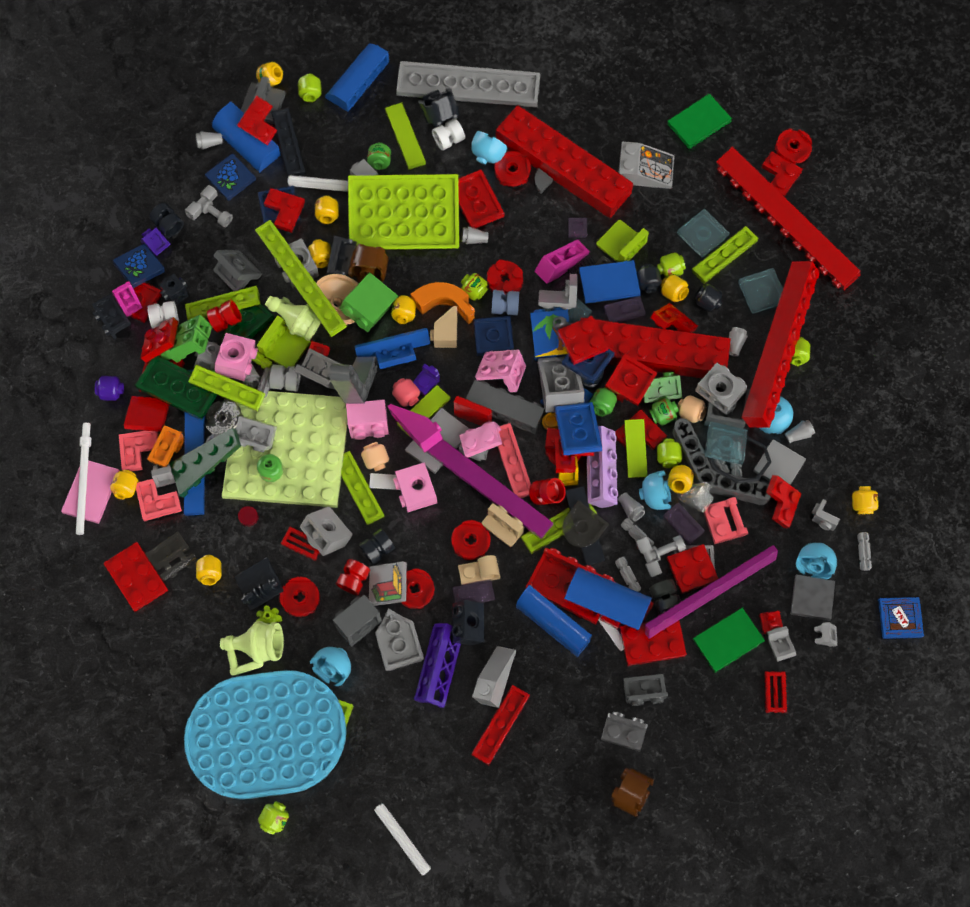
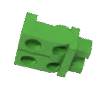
M201 315L180 324L177 327L174 347L160 355L167 361L173 359L178 363L181 359L186 358L188 354L195 351L198 354L204 353L212 330L211 324Z

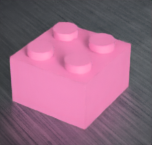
M385 400L366 401L364 404H346L348 428L351 438L362 440L369 436L381 438L389 434Z

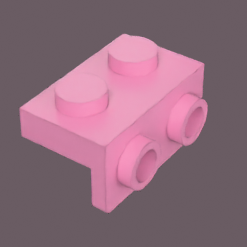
M494 421L486 422L481 427L468 429L465 433L459 435L464 455L469 458L501 445L500 426Z

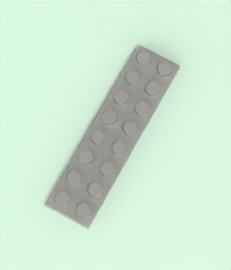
M400 61L396 94L398 96L423 98L424 95L439 89L441 93L445 92L446 88H451L457 101L537 107L540 73Z

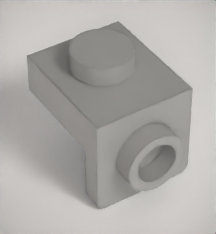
M823 499L820 504L816 503L812 514H814L812 521L819 524L824 530L833 531L840 519L823 511L826 500Z
M787 626L777 627L768 632L769 644L777 662L796 656Z

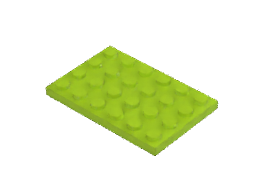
M458 174L348 176L349 239L356 241L357 245L363 244L374 248L382 247L385 250L459 249Z

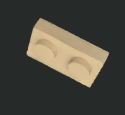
M492 503L488 508V515L482 521V524L501 541L512 547L523 534V523L516 517H510L502 506H496Z

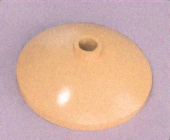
M330 274L319 279L316 284L345 324L354 323L355 321L345 316L339 307L358 283L350 277L341 274Z

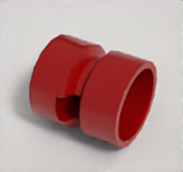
M231 299L222 303L220 308L216 306L207 311L208 320L216 332L227 329L228 324L233 326L242 321L240 310Z
M558 478L536 480L529 488L530 499L536 505L560 503L566 494L564 483Z
M348 559L343 568L344 573L340 574L336 585L350 594L358 595L363 586L362 581L366 580L370 569L358 561Z

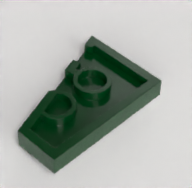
M262 304L240 309L242 321L233 326L229 325L219 340L222 344L226 333L252 339L275 319L274 315Z

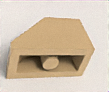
M457 306L449 309L434 323V330H430V341H434V348H457Z

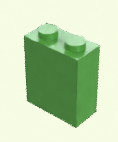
M369 273L343 300L339 309L345 316L355 321L360 328L369 332L392 307L398 295Z

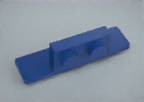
M423 328L356 345L357 357H376L380 369L415 361L416 356L413 348L430 344L428 329Z

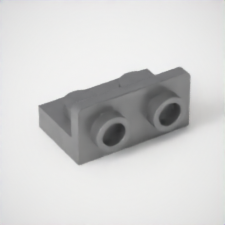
M618 712L608 713L601 740L640 751L648 725L638 718L630 720L624 718V715Z

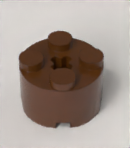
M363 244L356 245L352 252L348 270L349 276L351 278L354 276L357 278V282L360 283L371 273L383 282L389 261L385 249L382 247L365 246Z
M625 768L621 776L620 788L616 786L611 798H613L612 802L615 807L637 817L638 811L641 812L650 791L647 789L649 785L653 786L654 779L632 768L630 770Z

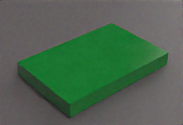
M708 94L668 120L667 124L690 149L730 123L732 118L711 94Z
M743 608L692 639L714 673L765 642Z

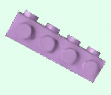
M598 426L602 451L594 452V456H587L588 503L605 508L618 505L615 431L604 426Z

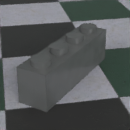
M474 380L466 397L469 401L491 409L492 417L508 424L511 423V425L536 434L544 416L545 408L539 403H531L522 396L511 395L502 388L496 389L491 387L485 381L479 382Z

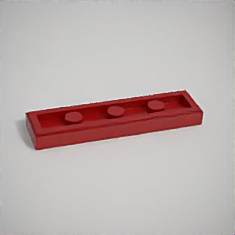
M512 685L473 750L472 756L490 765L530 697L528 693Z

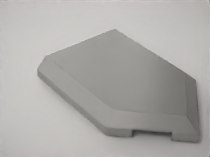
M388 609L375 632L386 671L424 660L413 621Z

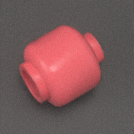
M402 378L393 385L392 395L401 406L409 405L411 407L419 401L420 390L411 379Z

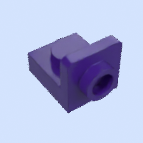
M149 228L142 234L141 243H144L155 256L171 245L157 228L153 230Z
M426 364L422 366L423 370L413 381L420 390V394L424 397L440 381L439 371L435 367H429Z

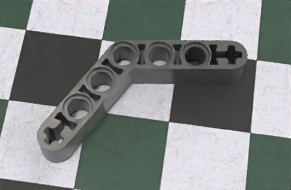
M356 357L353 366L348 364H331L329 369L330 381L345 404H364L366 402L377 372V358Z
M683 418L675 422L672 432L676 442L681 444L682 456L687 467L693 471L694 481L700 490L729 498L736 497L737 500L758 505H765L769 502L771 496L766 493L769 484L760 481L736 483L714 471L691 423ZM692 444L694 449H688L685 445ZM693 461H700L702 466H696ZM731 475L739 480L748 479L740 476ZM701 478H709L710 483L703 482ZM720 482L728 483L729 487H722ZM739 487H746L748 492H742Z

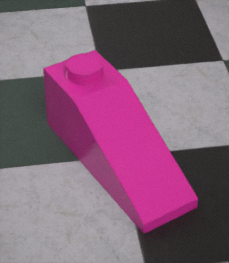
M575 240L543 256L535 272L548 284L558 279L568 269H571L586 257L590 251L579 240Z
M129 281L112 291L114 298L126 316L143 308Z
M392 404L388 405L391 415L424 453L443 439L440 434L442 429L437 422L432 423L428 417Z

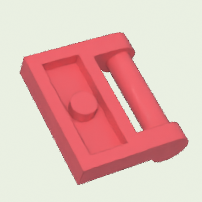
M736 497L706 505L702 508L714 544L748 534L736 505L738 503ZM724 508H730L737 528L736 531L732 532Z

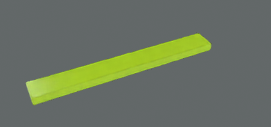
M269 220L256 228V233L329 335L332 337L346 328L345 322L272 221Z

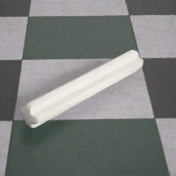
M294 175L288 177L289 186L348 192V181Z
M378 805L374 809L376 814L421 875L426 874L430 870V866L385 805Z

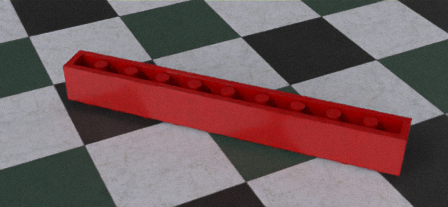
M733 147L716 161L717 171L723 177L727 176L730 179V184L735 189L739 188L747 201L752 200L755 203L754 207L761 214L764 212L768 216L767 220L773 226L777 225L780 228V233L785 238L789 237L797 250L800 251L802 249L806 253L805 257L809 261L815 262L819 266L818 270L824 276L828 275L836 288H841L844 291L860 276V270Z
M813 261L792 262L742 414V418L748 427L770 428L775 417V410L780 402V394L785 386V378L790 370L791 359L795 354L800 331L805 323V315L810 307V299L812 294H814L816 280L819 278V270Z

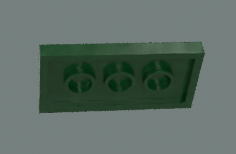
M159 356L151 359L135 384L137 389L200 420L204 418L217 394L190 384L188 380L192 372Z

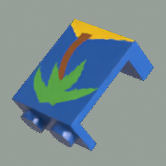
M559 307L546 312L544 309L535 310L534 313H530L535 361H538L539 358L562 357L568 354L557 333L558 331L553 327V320L558 316L564 317L569 322L568 309L563 310Z

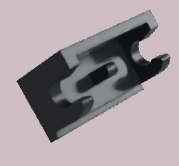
M334 236L327 273L350 277L348 270L352 252L357 245L356 241Z

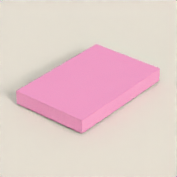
M88 460L85 520L97 524L100 523L112 493L110 484L114 475L119 472V469ZM80 467L61 511L77 517Z

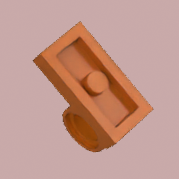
M164 425L147 460L161 467H167L174 452L178 453L183 446L184 436L182 432Z

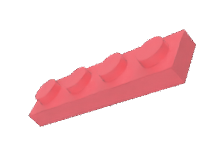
M511 423L500 426L501 431H499L502 444L497 447L512 492L520 498L529 496L531 482Z

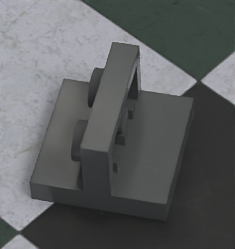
M262 76L260 83L250 84L241 111L245 114L255 97L258 96L273 106L264 122L274 124L271 111L281 108L285 91L271 88L269 78Z
M217 250L214 254L218 263L213 270L233 291L244 289L250 280L259 279L262 275L240 250Z
M309 349L302 365L297 364L294 371L327 388L336 390L330 381L329 369L331 364L341 363L313 349Z

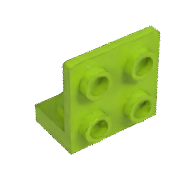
M618 220L597 241L596 246L616 262L630 261L647 243L649 232L643 228L638 233L622 220Z
M277 315L257 344L259 353L278 365H284L287 369L288 366L295 367L311 344V341H306L304 337L296 334L291 335L284 319Z

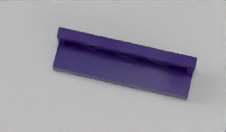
M447 623L434 624L414 698L417 702L430 703L440 708L445 707L461 645L459 643L451 644L449 637L453 626ZM449 650L451 657L450 661L446 663L444 656L445 652ZM444 669L446 676L445 680L441 682L439 675L440 671ZM437 689H439L441 694L439 701L433 699Z

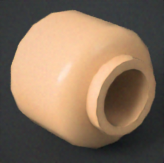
M692 395L681 399L677 406L679 416L692 423L702 421L707 413L705 402Z
M374 442L363 447L364 451H362L361 456L367 469L374 468L376 472L386 468L385 463L389 461V456L383 444Z

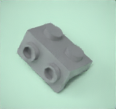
M239 416L236 430L241 446L246 447L250 445L253 446V450L259 452L272 448L277 426Z

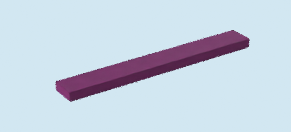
M442 439L426 451L495 505L505 508L507 514L512 518H518L525 528L540 539L553 526L552 521Z
M774 545L767 548L649 621L645 625V635L648 638L653 637L775 561L778 553L777 548Z

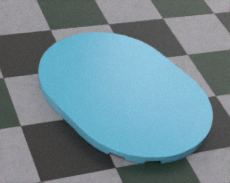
M286 670L239 676L216 684L195 704L185 728V753L188 763L198 779L210 790L225 797L252 799L296 793L316 785L335 767L345 744L346 722L343 709L335 694L322 681L311 675Z

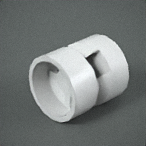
M452 119L446 122L445 126L440 125L432 130L433 137L441 150L451 147L452 142L456 144L465 139L464 131L457 119Z
M174 301L164 302L162 306L159 304L148 305V315L152 329L172 317L179 324L178 312Z

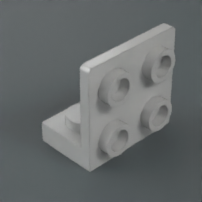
M570 274V280H566L565 291L539 290L538 305L548 309L553 308V306L561 307L562 309L576 308L577 274Z

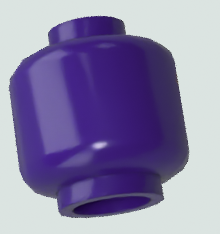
M101 376L95 382V395L101 400L116 401L119 399L120 394L124 393V384L120 383V379L117 376Z

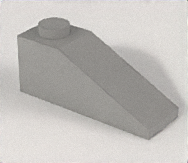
M500 646L496 647L478 677L472 696L480 704L499 708L516 650Z

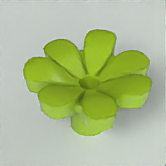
M268 605L264 606V611H258L256 614L259 617L257 620L263 623L270 624L282 621V617L277 615L279 610L277 608L270 610Z

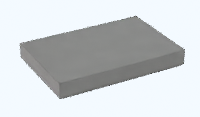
M443 408L430 420L432 423L437 422L442 429L440 434L443 440L455 449L461 444L459 435L469 429ZM414 440L405 449V452L418 462H425L426 468L434 474L443 465L427 452L424 453Z

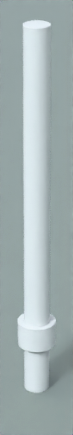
M83 423L82 437H80L79 446H81L76 521L77 535L84 534L88 457L92 440L90 437V423Z

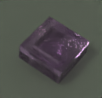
M587 218L568 219V238H587Z

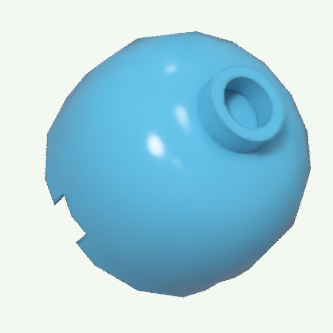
M481 131L476 132L471 143L472 152L477 156L476 160L484 165L487 162L493 164L500 161L508 149L507 145L495 137L490 138L488 134Z
M780 397V402L777 404L775 417L770 428L759 429L768 434H781L786 431L793 419L791 404L783 397Z
M664 470L651 473L645 477L642 488L639 489L641 500L645 499L646 504L655 510L671 508V505L668 504V502H672L668 480L664 481L663 476H666Z
M810 543L801 549L797 557L796 567L803 575L807 572L812 574L811 577L829 579L835 573L837 558L835 552L824 543Z
M330 646L322 648L310 661V664L313 663L314 665L312 668L314 673L326 683H329L330 680L335 682L334 686H341L351 672L350 659L342 648Z

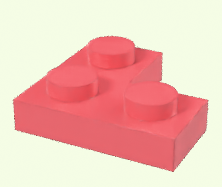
M158 431L119 434L122 470H143L141 452L152 451L159 437Z
M153 479L137 483L136 491L144 521L182 511L177 491L159 496Z

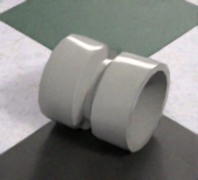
M273 364L270 372V389L281 390L285 387L288 391L297 392L300 384V374L294 371L296 367L288 366L286 369L284 365Z

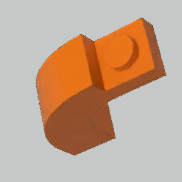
M436 282L424 285L411 293V299L414 300L416 308L422 315L438 305L457 306V312L468 324L473 322L475 310L469 304V295L458 286Z

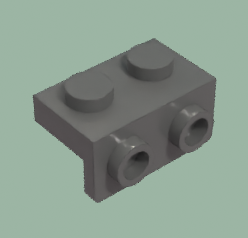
M664 674L623 679L626 704L631 703L632 706H640L645 701L657 704L663 703L664 699L668 697Z

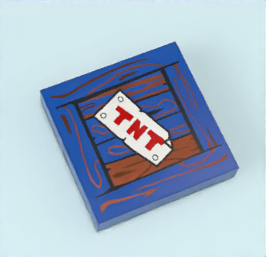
M919 597L880 598L878 600L882 639L922 638L924 636Z

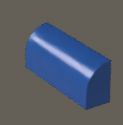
M368 44L326 94L325 98L348 112L389 63L388 52L375 44Z
M230 102L215 116L212 128L217 133H221L222 138L260 173L281 156L279 146L273 140L267 146L240 129L237 124L244 113L234 103Z
M578 567L564 599L639 630L652 598Z
M529 585L516 603V608L578 657L590 643L592 635L532 586Z

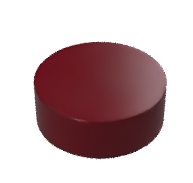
M246 506L239 511L238 519L242 525L250 527L258 521V513L255 508Z

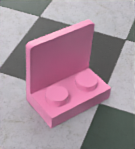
M520 350L485 352L475 376L476 380L503 379L509 392H517L526 368Z

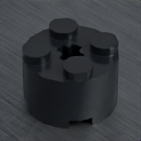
M446 88V91L441 93L439 89L424 95L423 101H418L426 123L433 124L434 127L440 126L444 120L455 119L459 116V108L451 88Z

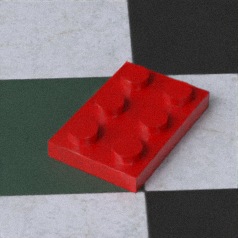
M482 169L458 179L459 207L469 227L476 229L504 217V211Z
M138 542L104 562L105 567L134 612L168 591Z
M679 620L651 638L645 635V625L649 621L642 622L639 630L627 625L620 626L627 666L686 657L687 655Z

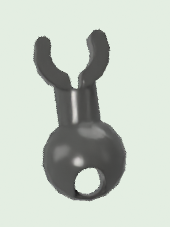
M558 316L553 320V327L557 331L573 324L567 322L562 316Z

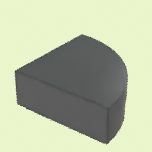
M539 168L535 175V185L541 194L553 182V179Z

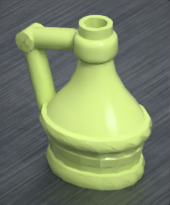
M271 295L265 303V306L270 311H276L281 315L291 335L296 334L304 337L306 341L311 340L321 324L307 304L294 305L286 297L279 299Z
M257 620L246 633L237 637L233 635L226 636L220 640L221 649L228 651L227 656L231 668L230 674L234 676L260 668L265 661H278L283 653V631L281 625L277 622L268 624ZM234 650L246 653L254 661L238 666Z

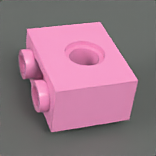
M226 333L215 362V373L245 381L246 375H250L252 370L251 361L256 359L258 348H255V340Z
M425 462L395 471L396 478L393 481L396 490L400 489L402 496H399L402 508L406 507L407 512L437 503V497ZM416 484L423 485L420 490L414 489L413 486Z

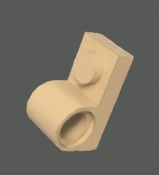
M494 555L481 557L478 559V562L458 565L462 586L500 579L497 558Z

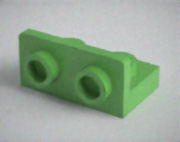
M674 371L664 372L663 376H655L643 397L644 403L656 402L664 398L669 400L682 398L680 375L674 374Z

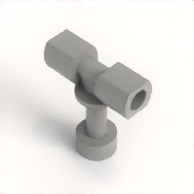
M208 185L200 193L201 198L197 202L193 201L185 209V213L190 219L195 220L202 212L204 214L209 212L218 218L217 222L220 225L227 227L232 221L233 216L227 211L220 212L213 207L212 201L218 194L212 186Z
M681 535L674 537L672 543L658 549L655 546L651 547L647 536L635 540L640 553L644 554L647 562L645 565L650 577L662 573L658 561L661 560V555L675 549L678 552L686 550Z

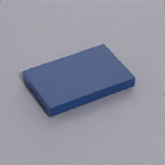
M634 260L579 267L585 304L640 296Z
M593 402L555 406L563 455L602 451V442Z

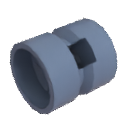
M493 290L492 314H503V312H506L507 315H518L519 292L509 291L506 294L503 290Z

